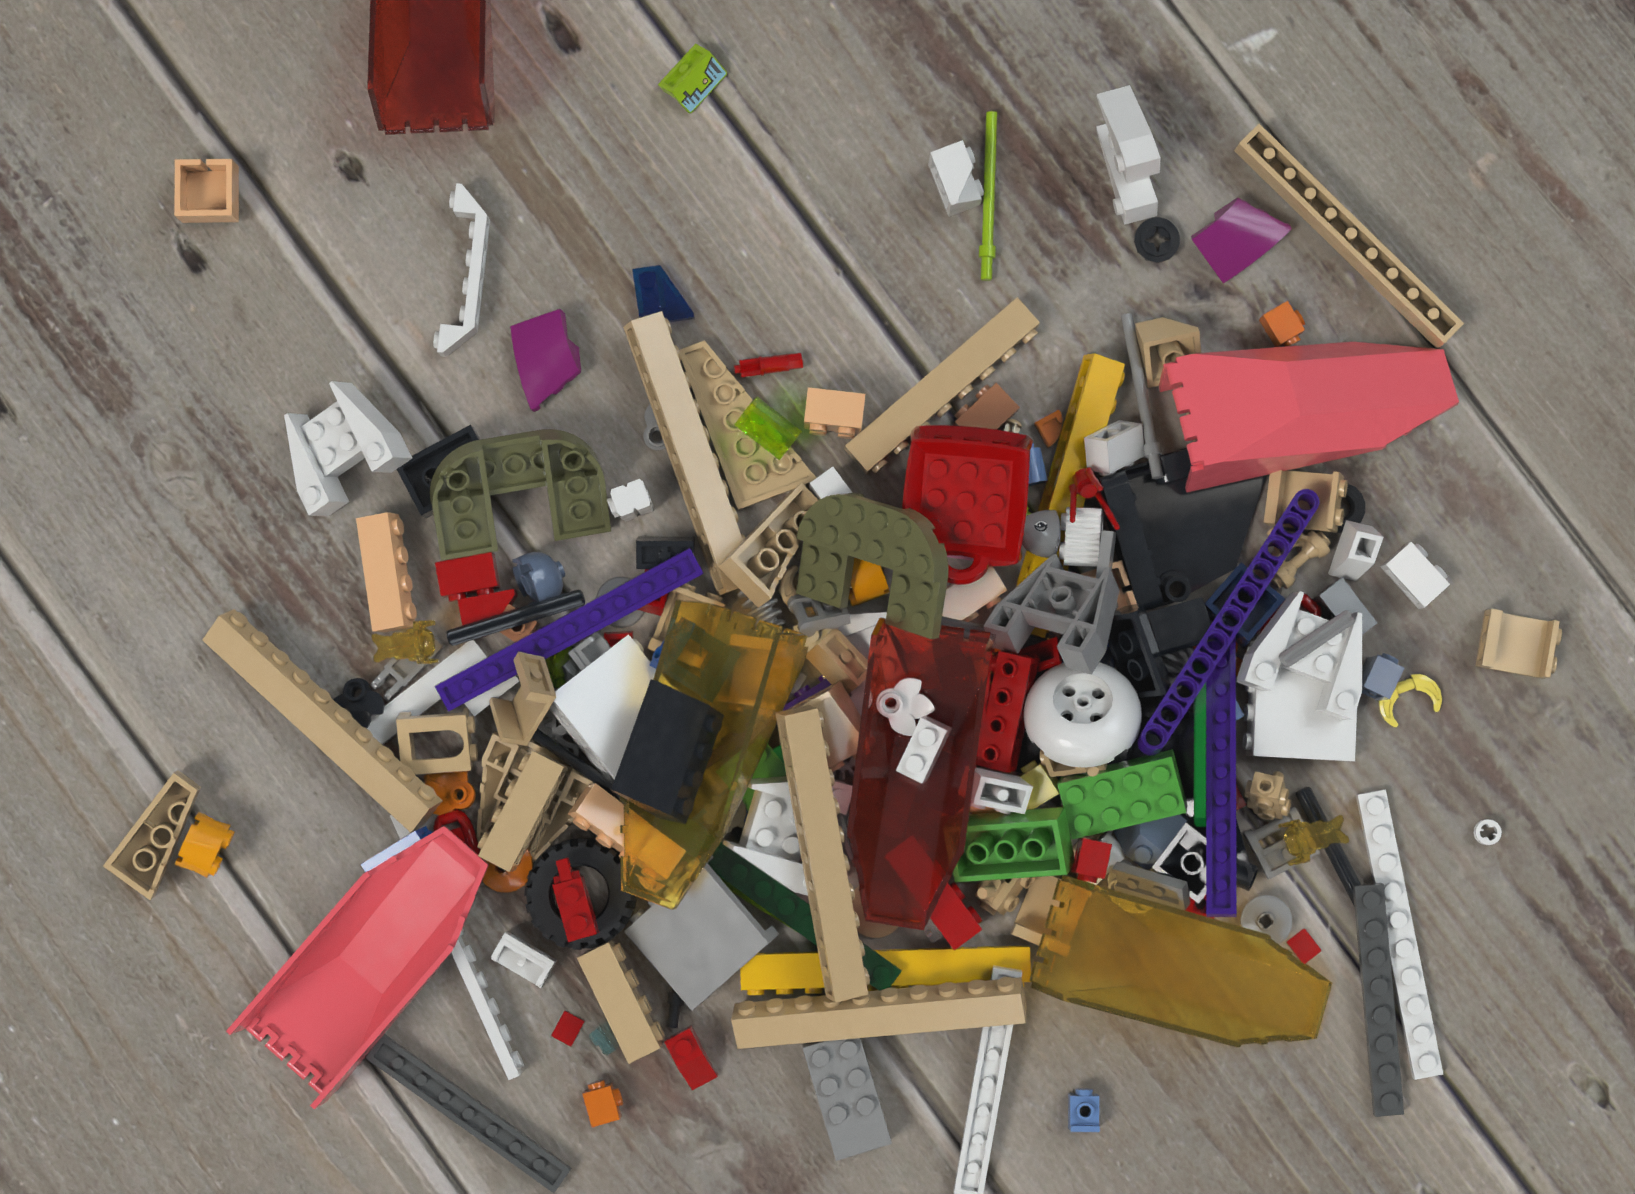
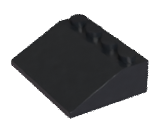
M651 679L611 791L659 819L686 824L693 810V803L698 789L703 782V775L712 756L718 732L722 728L724 715L704 702Z

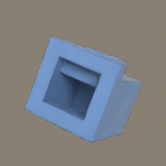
M1077 1088L1075 1093H1068V1129L1070 1132H1100L1099 1095L1093 1094V1089ZM1082 1106L1090 1108L1088 1115L1082 1116L1080 1114Z

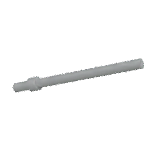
M1131 313L1123 314L1121 319L1145 439L1143 449L1145 458L1149 460L1152 479H1159L1164 477L1160 456L1162 455L1161 445L1156 440L1133 316Z

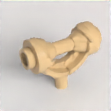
M1271 528V529L1267 532V535H1268V536H1269V534L1271 533V531L1273 530V528ZM1311 530L1308 534L1302 533L1292 549L1302 547L1301 551L1290 561H1286L1285 558L1271 582L1278 589L1281 587L1285 589L1290 588L1294 584V576L1301 565L1308 559L1322 558L1330 552L1328 546L1331 542L1321 531L1315 533ZM1274 547L1272 555L1281 556L1279 549Z

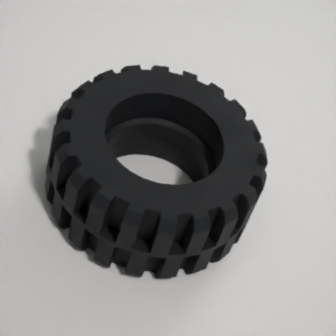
M591 838L570 839L553 845L534 862L535 865L527 876L528 882L524 892V896L527 899L525 906L527 913H530L532 917L531 922L535 928L538 927L542 932V936L547 940L550 939L556 942L558 946L570 947L575 950L591 949L613 939L628 924L637 902V882L634 880V872L631 866L629 867L619 857L620 853L613 849L612 846L607 848L596 839ZM569 857L571 868L586 866L598 871L608 886L606 906L595 917L599 933L571 942L567 940L561 914L555 902L553 889L555 884L553 877L559 876L556 860Z

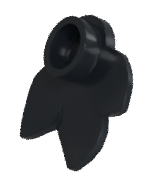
M362 678L349 680L344 685L343 693L333 699L339 706L348 710L352 717L365 728L369 727L372 715L384 713L383 698L379 693L372 691L370 684ZM358 689H362L361 694L358 697H355V692Z

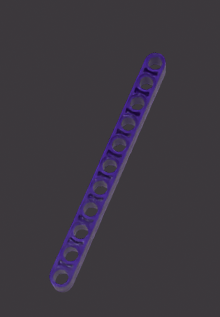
M1302 489L1295 494L1138 738V747L1144 754H1158L1175 731L1320 504L1319 497L1314 491ZM1298 501L1307 502L1310 510L1301 509ZM1283 524H1291L1295 528V533L1286 532ZM1274 546L1278 548L1281 556L1271 555L1268 547ZM1253 570L1263 571L1266 579H1257L1253 574ZM1238 593L1248 594L1251 602H1241L1238 598ZM1222 617H1232L1236 622V626H1227L1223 622ZM1207 640H1217L1221 645V649H1211L1207 644ZM1201 663L1205 667L1206 673H1196L1192 668V664ZM1177 687H1186L1190 691V697H1181L1177 693ZM1161 711H1171L1175 716V720L1172 722L1164 720L1161 716ZM1145 735H1156L1160 740V744L1157 746L1150 745L1146 741Z

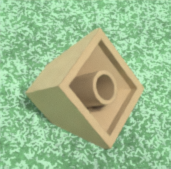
M1164 317L1135 323L1147 388L1159 386L1163 364L1175 362L1176 357L1201 353L1198 327Z

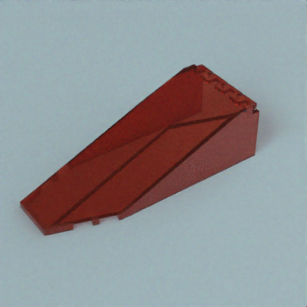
M370 0L367 90L378 131L385 130V135L406 134V127H410L411 134L434 133L435 126L439 125L440 132L463 131V124H468V131L489 130V126L495 123L491 0Z
M879 618L870 640L847 837L851 843L852 861L857 871L860 885L859 893L865 921L924 930L965 850L993 667L996 634L970 629L969 639L964 638L965 628L941 625L939 638L929 639L885 624V618ZM905 678H915L922 681L919 693L929 698L935 707V710L927 716L952 728L928 780L924 783H920L896 771L912 736H906L893 730L889 718L880 714L876 706L877 696L881 691L887 688H894L900 680ZM888 698L885 704L888 707H893L896 705V700ZM919 718V719H915L916 726H917V724H918L920 718Z

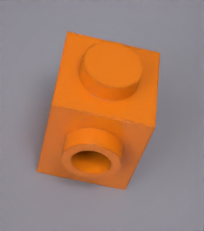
M1288 301L1265 313L1259 319L1275 347H1280L1283 344L1285 347L1294 345L1301 340L1299 335L1305 331L1303 327L1305 321L1298 310L1294 311Z
M604 1080L588 1084V1090H585L582 1095L592 1128L620 1120L622 1115L619 1106L623 1105V1099L619 1088L614 1089L613 1083L605 1084Z

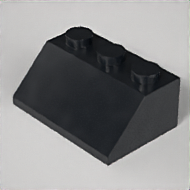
M1143 604L1128 605L1115 610L1108 644L1117 670L1129 680L1139 698L1166 694L1171 686L1168 670L1161 658L1158 642L1153 635L1149 624V617L1144 610Z

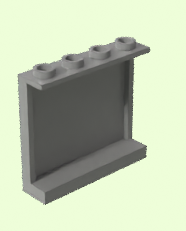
M711 854L703 860L697 857L685 868L688 873L684 877L679 874L666 885L670 890L665 894L660 891L648 902L651 907L646 912L641 909L629 919L632 925L624 931L692 1011L779 935L773 926L764 930L707 864L714 858Z

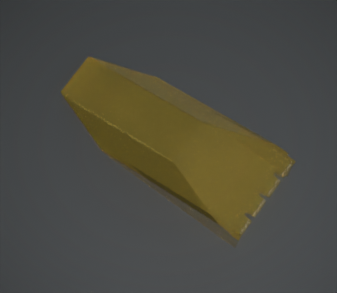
M676 600L653 680L710 705L722 713L724 718L722 728L718 732L713 747L712 756L703 775V782L698 789L693 803V810L686 824L659 819L620 796V802H624V825H620V833H624V856H621V891L671 910L678 907L727 834L777 724L775 712L783 711L804 665L809 648L805 646L807 635L785 628L782 633V626L764 620H759L757 623V618L734 611L731 616V609L715 604L710 605V603L701 601Z
M1062 875V879L1057 880L1052 899L1060 901L1059 907L1050 905L1044 927L1052 929L1051 935L1042 933L1036 956L1043 957L1044 960L1043 963L1034 961L1029 979L1032 982V989L1062 1001L1233 1047H1241V1045L1253 1043L1264 1045L1268 1044V1042L1281 1040L1292 1042L1317 1039L1332 982L1293 956L1291 951L1281 947L1271 939L1270 935L1073 877Z

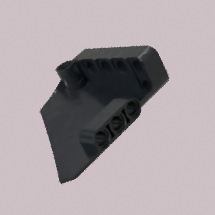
M1187 448L1160 456L1164 477L1159 479H1152L1149 461L1118 470L1116 473L1107 476L1096 477L1103 486V490L1100 492L1120 526L1119 530H1115L1104 512L1109 531L1116 533V554L1118 560L1123 562L1130 585L1127 587L1129 591H1133L1136 603H1142L1144 610L1147 611L1174 602H1183L1189 597L1190 593L1233 571L1237 567L1247 531L1267 475L1186 493L1185 486L1190 468L1193 465H1191ZM1174 581H1179L1182 584V591L1177 596H1172L1169 592V587Z

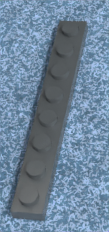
M1384 884L1353 885L1373 1115L1375 1117L1403 1115L1404 1106Z
M386 1034L381 1037L366 1057L371 1063L552 1193L556 1192L572 1169Z

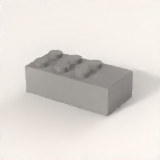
M861 1038L804 1044L802 1046L836 1161L892 1144Z

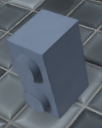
M1385 653L1382 656L1377 654V656L1366 658L1362 667V694L1377 701L1389 700L1404 670V667L1398 665L1399 660Z

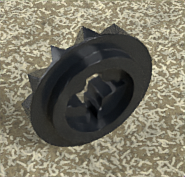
M1153 217L1140 224L1135 233L1134 243L1137 253L1146 261L1160 263L1169 260L1177 252L1180 244V235L1176 226L1171 221L1161 217ZM1156 229L1159 238L1169 240L1161 243L1158 251H1156L1154 243L1145 241L1153 238Z

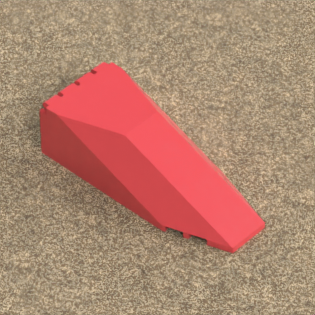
M1340 342L1189 354L1176 357L1175 362L1163 364L1159 383L1160 392L1173 390L1172 394L1178 414L1189 412V415L1179 418L1185 441L1196 439V442L1186 445L1191 465H1193L1190 468L1186 482V493L1269 475L1280 470L1287 471L1382 450L1390 442L1402 435L1406 436L1411 433L1412 429L1428 420L1431 421L1459 403L1444 349L1364 342Z
M443 826L370 871L365 872L226 1032L232 1035L246 1029L260 1042L269 1035L271 1039L266 1043L265 1047L283 1061L288 1054H291L293 1057L286 1064L303 1080L310 1073L314 1075L308 1085L320 1094L310 1105L315 1110L327 1102L342 1086L452 953L489 864L446 826Z

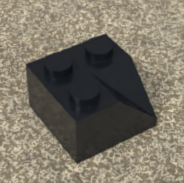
M1191 816L1152 868L1159 874L1186 881L1189 897L1198 904L1206 895V827H1196L1194 817Z

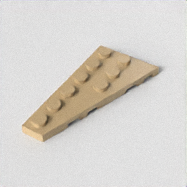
M705 340L680 349L682 363L689 376L691 387L738 511L790 492L801 483L806 486L816 479V476L809 470L799 455L787 443L781 433L747 394Z

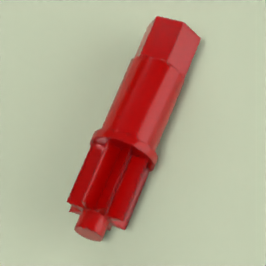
M796 353L768 357L759 356V358L739 360L740 365H734L735 374L741 373V377L764 376V374L802 369L803 360L802 354Z

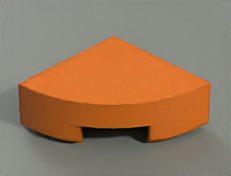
M1060 409L1034 423L1047 449L1057 441L1062 431L1063 419Z

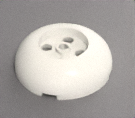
M1100 662L1092 675L1069 669L1065 663L1052 667L1035 681L1025 701L1024 724L1031 742L1035 743L1049 759L1071 767H1095L1113 761L1115 756L1132 746L1141 727V704L1134 687L1119 671ZM1070 693L1071 697H1067L1064 694ZM1099 695L1103 696V698L1097 699L1095 697H1098ZM1070 714L1072 720L1069 721L1062 717V715ZM1094 716H1100V717H1101L1100 720H1097V721L1093 722V721H1094Z

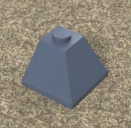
M1184 814L1113 831L1124 854L1143 869L1150 871L1189 818Z

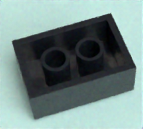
M472 425L412 455L411 460L396 469L420 515L425 519L433 515L430 486L439 464L458 447L472 441L481 440Z

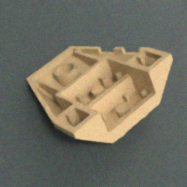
M494 732L482 757L480 808L478 809L476 836L478 843L485 832H491L495 824L491 822V819L498 806L505 805L508 799L505 796V792L512 780H518L522 772L518 767L525 754L539 751L569 767L528 846L534 862L573 822L574 818L568 812L587 785L594 783L531 738L527 746L501 742L498 732Z

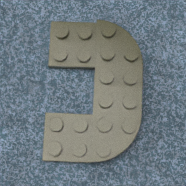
M542 429L476 440L452 451L437 467L430 486V499L441 561L498 551L490 496L547 486L555 541L611 532L605 479L595 452L581 438L569 432L555 429Z
M860 493L826 496L809 508L799 525L796 539L803 541L796 594L837 608H846L849 600L854 558H858L893 570L885 624L929 639L939 638L948 581L946 549L944 543L939 544L933 533V530L936 529L925 516L913 509H900L864 498V494Z

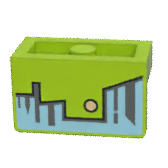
M695 43L660 81L658 86L665 93L675 98L685 111L692 113L727 75V71L710 51Z

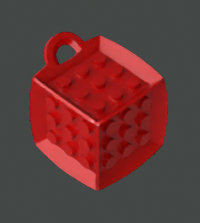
M951 425L916 426L911 430V446L907 462L902 509H913L925 516L936 529L933 530V533L939 544L944 543L947 556L974 558L972 565L966 569H955L948 564V583L957 585L970 584L979 580L986 573L989 566L1015 565L1021 561V546L1028 501L1030 449L1033 444L1030 436L996 429Z

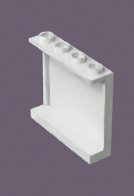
M629 634L556 690V698L549 708L600 774L613 783L650 680H656L676 689L672 684H667L660 671L649 665L651 661L644 655L642 645L636 639H632Z
M1251 641L1250 646L1247 647V651L1254 643V641ZM1280 667L1271 691H1260L1245 685V691L1248 692V704L1244 706V720L1247 721V733L1243 735V749L1246 750V756L1355 761L1357 709L1353 720H1341L1316 711L1325 683Z

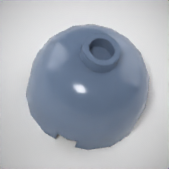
M531 552L513 559L512 562L517 563V566L512 569L519 590L523 597L529 594L533 601L529 605L561 595L563 588L562 578L565 577V571L559 561L555 562L549 555L543 552Z

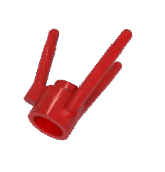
M1083 468L1075 472L1072 479L1074 484L1068 487L1070 491V522L1074 523L1076 520L1077 494L1084 498L1096 496L1114 529L1119 530L1120 526L1100 492L1103 490V486L1096 478L1092 468Z

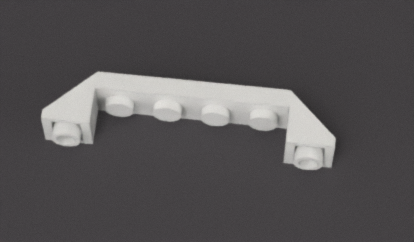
M456 183L455 191L450 193L449 207L453 208L456 217L475 219V222L471 221L469 226V238L473 239L472 250L467 249L466 266L470 267L469 277H464L462 288L463 294L466 295V304L460 307L459 321L463 323V326L440 324V331H435L433 346L437 348V353L442 357L450 355L478 332L490 219L466 188L459 183Z

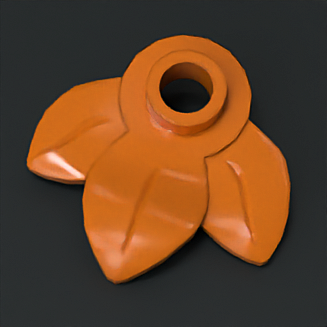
M468 771L431 773L424 776L425 785L433 788L436 795L443 800L433 814L441 815L455 809H467L475 801L476 792L473 785L468 782ZM459 790H463L464 796L461 800L457 798V793Z

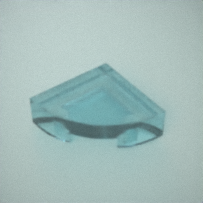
M600 1026L589 1034V1038L596 1046L600 1047L604 1055L608 1056L616 1050Z

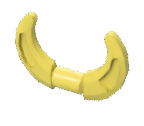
M1410 674L1411 678L1398 682L1391 698L1379 701V710L1383 719L1391 726L1397 727L1398 723L1394 719L1392 712L1393 705L1399 698L1398 694L1414 688L1417 691L1428 694L1433 702V710L1438 712L1442 704V695L1435 681L1422 674Z

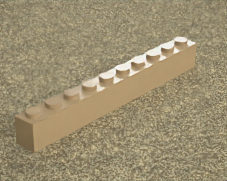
M1260 124L1238 144L1234 151L1436 349L1445 344L1464 324Z
M662 311L631 320L623 328L718 596L738 590L739 588L718 566L745 539V536L740 533L737 525L738 514L735 508L730 505L728 486L720 477L718 458L715 453H712L709 446V432L705 426H702L699 417V404L691 395L689 389L691 382L688 374L683 372L680 363V350L673 344L670 322L667 318H664Z
M233 609L218 616L203 638V641L410 833L423 826L443 801L436 795L434 789L425 785L411 768L402 764L389 748L383 746L373 737L370 730L362 727L348 710L339 706L326 690L313 682L308 673L299 669L285 652L276 648L263 632L258 631L250 624L245 615Z
M810 705L775 712L825 994L827 998L835 1003L868 995L867 985L870 984V978L862 961L865 949L862 941L858 938L859 917L856 911L853 910L852 900L855 899V893L847 876L850 864L847 856L843 853L842 843L845 842V836L842 827L838 825L839 803L833 797L832 786H834L835 780L833 772L828 768L827 757H829L830 752L826 740H823L822 728H824V718L822 713L818 711V708Z
M1003 977L997 980H973L964 983L946 982L941 985H916L910 988L899 989L891 987L884 990L868 991V995L838 1003L833 1002L826 995L812 997L803 995L790 999L773 998L768 1001L757 1002L743 1001L735 1003L731 1022L737 1049L1024 1024L1026 1023L1027 1006L1022 977Z

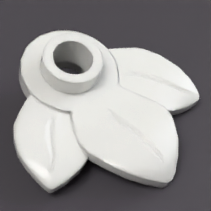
M902 679L894 688H887L881 691L876 700L878 711L883 716L889 718L892 729L906 736L913 735L916 729L915 719L927 716L935 710L929 698L919 693L922 683L919 679ZM888 698H894L896 705L888 707L885 701Z

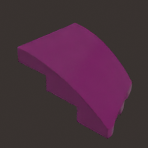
M1237 197L1214 213L1215 220L1193 234L1191 239L1224 284L1276 245L1292 230V227L1289 223H1284L1270 216L1266 211L1255 208L1250 203Z
M561 309L510 326L518 373L527 402L533 412L541 408L539 405L551 394L556 395L567 382L572 381L581 373L579 347L568 339L566 315Z

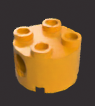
M854 558L849 600L852 606L863 604L890 593L881 566Z
M198 811L195 819L199 822L195 821L194 824H191L178 853L180 857L175 861V865L208 878L209 874L214 876L217 873L223 858L218 856L221 848L226 849L229 846L235 832L230 830V824L216 821Z

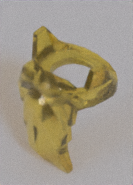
M413 621V628L406 629V632L393 633L392 636L372 634V641L378 647L373 657L374 662L379 663L385 659L394 658L396 660L409 659V661H416L417 665L439 663V659H428L435 652V639L433 633L426 629V627L436 625V621Z
M1337 815L1327 822L1316 821L1309 824L1308 822H1300V819L1278 824V828L1289 827L1284 832V841L1287 851L1291 855L1297 856V858L1288 861V865L1292 866L1310 862L1311 854L1316 853L1317 849L1327 848L1331 843H1349V837L1341 831L1344 821L1343 816Z

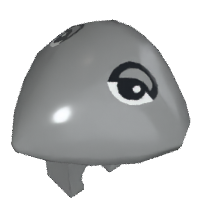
M1043 510L1026 516L1022 545L1027 551L1045 558H1049L1057 553L1061 535L1060 519L1057 511Z

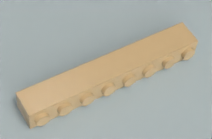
M1017 297L847 443L844 450L866 475L871 471L876 474L887 465L888 462L885 459L894 452L898 455L909 445L907 440L911 437L912 429L916 426L930 425L929 421L936 415L939 418L944 416L952 408L950 403L956 397L962 400L974 389L972 384L978 378L984 381L995 371L993 366L1000 359L1005 363L1017 352L1014 347L1021 341L1025 344L1031 341L1038 334L1035 329L1038 328L1040 322Z

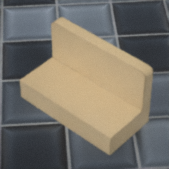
M832 629L805 655L831 684L841 680L848 694L857 688L876 669L838 629Z

